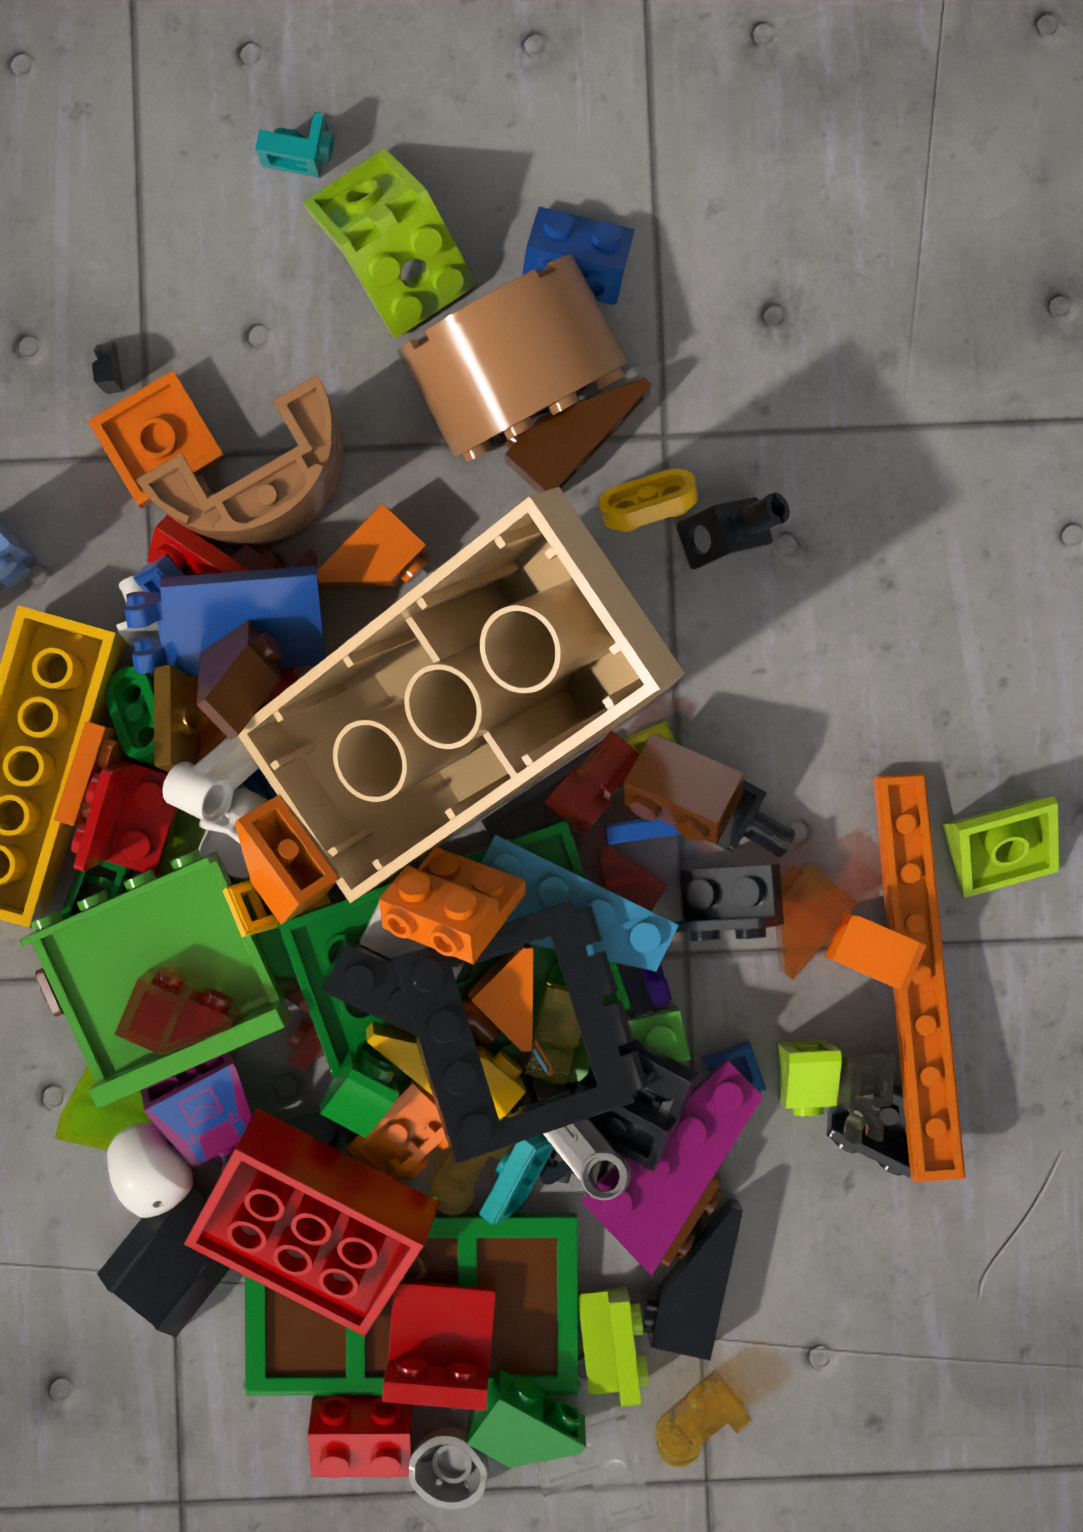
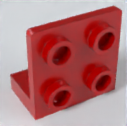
M129 759L103 768L100 774H94L86 793V803L91 804L86 823H81L78 826L71 845V852L77 854L73 866L74 869L84 872L104 861H108L139 872H146L152 869L155 876L160 873L179 809L167 803L163 798V785L169 772Z
M401 1280L393 1293L388 1364L383 1382L382 1402L486 1411L496 1295L494 1288Z

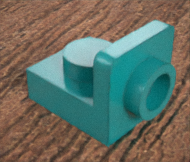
M314 112L308 139L303 138V135L288 128H276L274 132L259 129L255 150L262 167L320 178L323 161H331L335 134L329 131L325 114Z

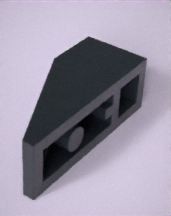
M728 1198L695 1239L685 1257L678 1260L658 1285L656 1299L646 1300L642 1323L643 1330L648 1331L650 1348L708 1361L711 1360L743 1209L738 1200Z

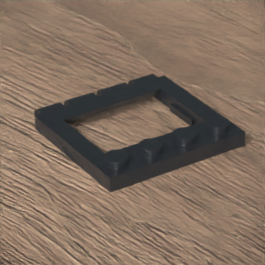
M571 901L507 921L475 961V963H479L525 948L524 944L551 936L597 1083L595 1086L572 1094L570 1091H565L519 1107V1112L502 1118H498L452 967H458L466 963V961L454 956L442 955L431 947H425L391 958L454 1163L458 1164L634 1103L632 1092L648 1086L638 1051L634 1050L620 1055L618 1046L634 1041L622 1000L604 1005L602 996L618 991L606 950L588 955L586 949L588 945L603 941L592 906L574 911Z

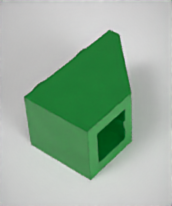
M364 1049L362 1055L349 1050L320 1102V1114L367 1138L399 1096L395 1074L389 1070L392 1064L382 1056L367 1049Z
M500 1369L488 1385L486 1411L471 1409L468 1413L467 1445L510 1468L579 1455L586 1448L585 1415L581 1414L571 1403L563 1400L557 1401L539 1391L529 1380L523 1377H514Z

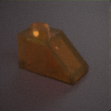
M804 863L800 868L793 864L781 876L784 925L775 926L779 971L792 980L796 978L858 903L811 863Z

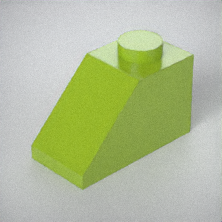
M827 1040L777 1042L780 1103L786 1109L793 1108V1115L795 1116L823 1115V1107L837 1106L842 1064L841 1050Z

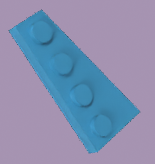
M496 834L481 864L525 880L526 895L505 922L571 901L574 911L592 906L603 941L586 946L588 955L606 950L610 962L657 971L679 926ZM551 936L527 943L554 949Z

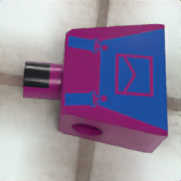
M231 1051L140 1090L147 1116L191 1165H200L215 1157L223 1171L252 1117Z

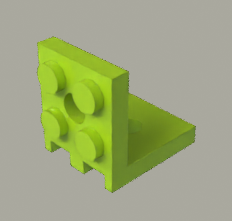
M385 148L303 201L313 220L344 254L382 321L395 339L477 285L426 188ZM413 259L422 260L421 271L415 278L410 280L401 279L402 268L408 261Z

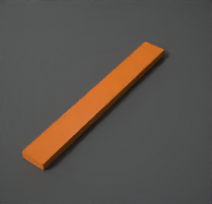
M926 773L876 776L873 778L887 928L927 945L907 992L905 993L893 987L911 1182L966 1179Z

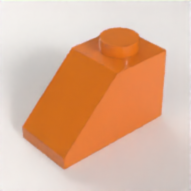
M382 503L317 570L318 583L325 589L396 587L401 580L409 584L428 564L424 556L429 551L426 544Z
M279 795L240 817L235 822L251 883L281 925L320 901L339 880L337 874Z

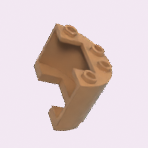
M568 254L547 264L548 267L538 273L534 269L495 289L425 330L426 336L419 340L414 338L398 349L399 356L455 458L462 454L466 462H469L493 449L488 439L502 431L507 440L533 427L534 423L530 417L531 415L546 407H549L552 415L580 401L575 391L594 382L597 389L600 390L625 376L621 366L627 364L628 360L573 254Z
M317 374L272 400L298 444L292 450L215 494L211 491L202 474L196 477L182 453L137 478L136 481L148 497L170 517L209 543L232 549H258L284 542L305 530L321 515L331 501L341 478L344 463V438L341 424Z

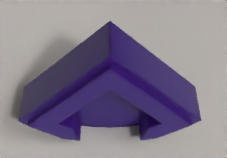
M661 963L657 971L642 968L652 1006L657 1007L671 1003L672 996Z

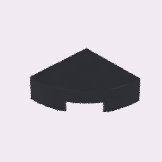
M110 342L96 345L93 351L95 356H97V360L92 363L94 382L106 394L124 392L116 343Z

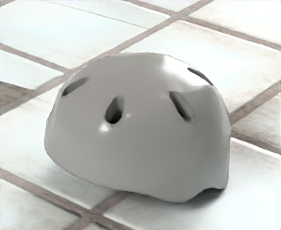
M457 1427L438 1428L422 1438L410 1458L409 1480L413 1489L423 1500L439 1508L456 1510L475 1504L484 1494L489 1476L488 1455L467 1445V1430ZM431 1455L433 1456V1457L427 1458V1459H423V1458H422V1457H424V1456H431ZM438 1478L443 1480L441 1485L436 1484ZM465 1479L468 1482L469 1488H466L464 1485Z

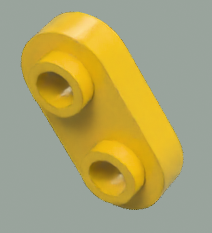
M668 469L614 486L605 491L599 499L603 523L610 529L629 532L655 521L683 515L698 501L696 480L694 475L687 470Z

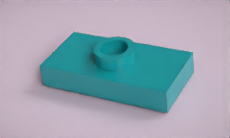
M543 1134L516 1143L514 1149L508 1152L499 1162L495 1170L499 1177L479 1212V1215L491 1225L497 1224L519 1212L523 1207L554 1149Z

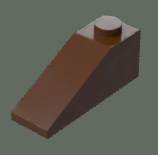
M641 378L577 402L554 415L548 413L540 416L534 422L533 427L506 441L505 445L509 448L505 453L506 464L538 493L556 487L562 490L649 396L651 383L647 379Z

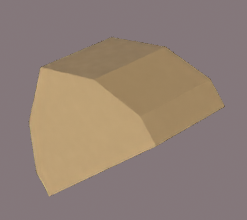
M556 487L526 498L258 711L238 737L277 795L281 797L339 877V880L336 882L349 903H352L402 871L406 865L413 864L431 852L435 847L445 843L602 738L669 689L685 673L561 489Z

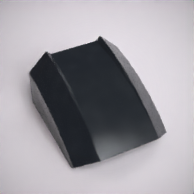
M194 1187L179 1204L169 1211L154 1217L141 1218L97 1273L109 1292L114 1293L150 1322L156 1330L173 1337L178 1336L230 1270L229 1267L184 1245L208 1200Z

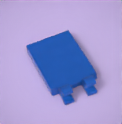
M316 566L163 577L160 580V592L138 591L126 594L128 606H125L124 610L127 628H144L157 622L159 637L144 636L134 639L135 651L132 652L135 673L154 672L156 667L172 664V666L191 676L199 675L201 652L247 620L260 633L266 631L277 641L282 651L281 668L316 666L326 658Z

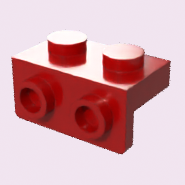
M166 515L155 526L147 559L148 563L167 555L186 576L250 571L175 521L169 515Z
M382 1395L314 1396L312 1398L308 1428L311 1477H409V1463L413 1454V1405L382 1402Z

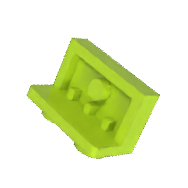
M627 1287L580 1292L578 1294V1304L589 1393L591 1395L619 1392L621 1407L641 1405L640 1387L649 1386L646 1354L636 1355L634 1336L644 1335L640 1303L630 1304Z

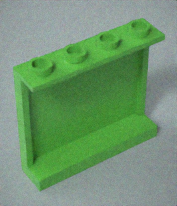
M199 848L171 860L170 863L174 870L159 877H155L152 869L124 881L123 883L127 891L109 898L106 890L78 901L77 904L80 911L66 918L62 917L59 910L30 923L34 932L19 940L21 947L32 943L96 1083L88 1091L97 1109L284 1028L292 1018L255 934L243 938L240 934L223 893V890L226 887L232 886V883L217 851L202 857Z

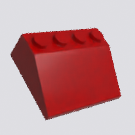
M256 1108L184 1245L365 1337L422 1250L440 1202Z

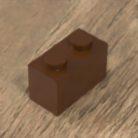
M651 733L624 782L625 805L629 806L632 812L645 820L655 821L658 819L676 827L677 831L688 839L694 841H702L704 839L717 845L743 796L744 772Z

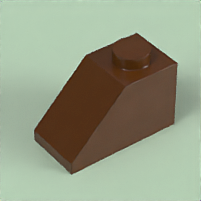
M247 620L200 654L196 705L230 740L242 732L281 681L282 651L273 636L266 631L260 633Z

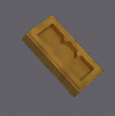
M172 665L156 667L154 671V765L167 772H170L180 762L187 761L194 765L198 763V733L201 729V716L196 705L197 679Z

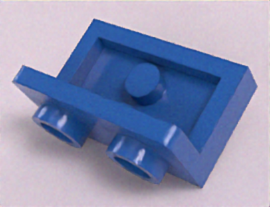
M539 206L526 246L522 275L534 269L538 273L546 269L549 262L562 256L573 254L596 300L615 305L618 301L635 229Z

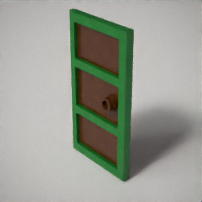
M436 1213L422 1250L402 1280L494 1288L496 1295L488 1385L501 1369L514 1377H523L529 1380L539 1391L547 1395H578L581 1383L578 1379L577 1213H515L493 1225L487 1222L479 1213ZM245 1276L244 1389L246 1396L382 1395L388 1364L393 1294L364 1337Z

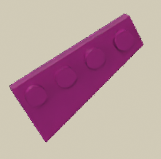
M727 1058L692 1090L674 1135L654 1172L624 1155L623 1157L630 1166L631 1179L629 1186L622 1194L611 1200H598L586 1192L580 1198L584 1206L651 1276L763 1098ZM616 1165L596 1182L598 1187L604 1190H613L618 1185L620 1175Z

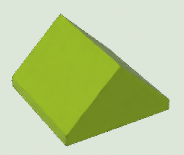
M1054 796L1036 797L941 824L963 898L1059 872L1058 802Z

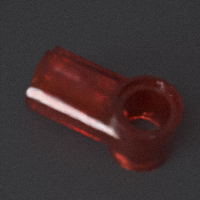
M611 730L576 771L573 768L545 801V804L561 818L567 820V823L581 835H584L612 802L609 798L621 784H624L640 754Z

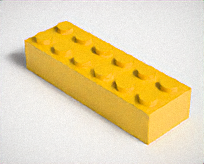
M17 605L0 663V920L32 928L31 922L48 915L74 827L55 821L54 818L86 721L100 725L104 724L108 710L105 701V689L109 679L120 669L127 641L115 632Z

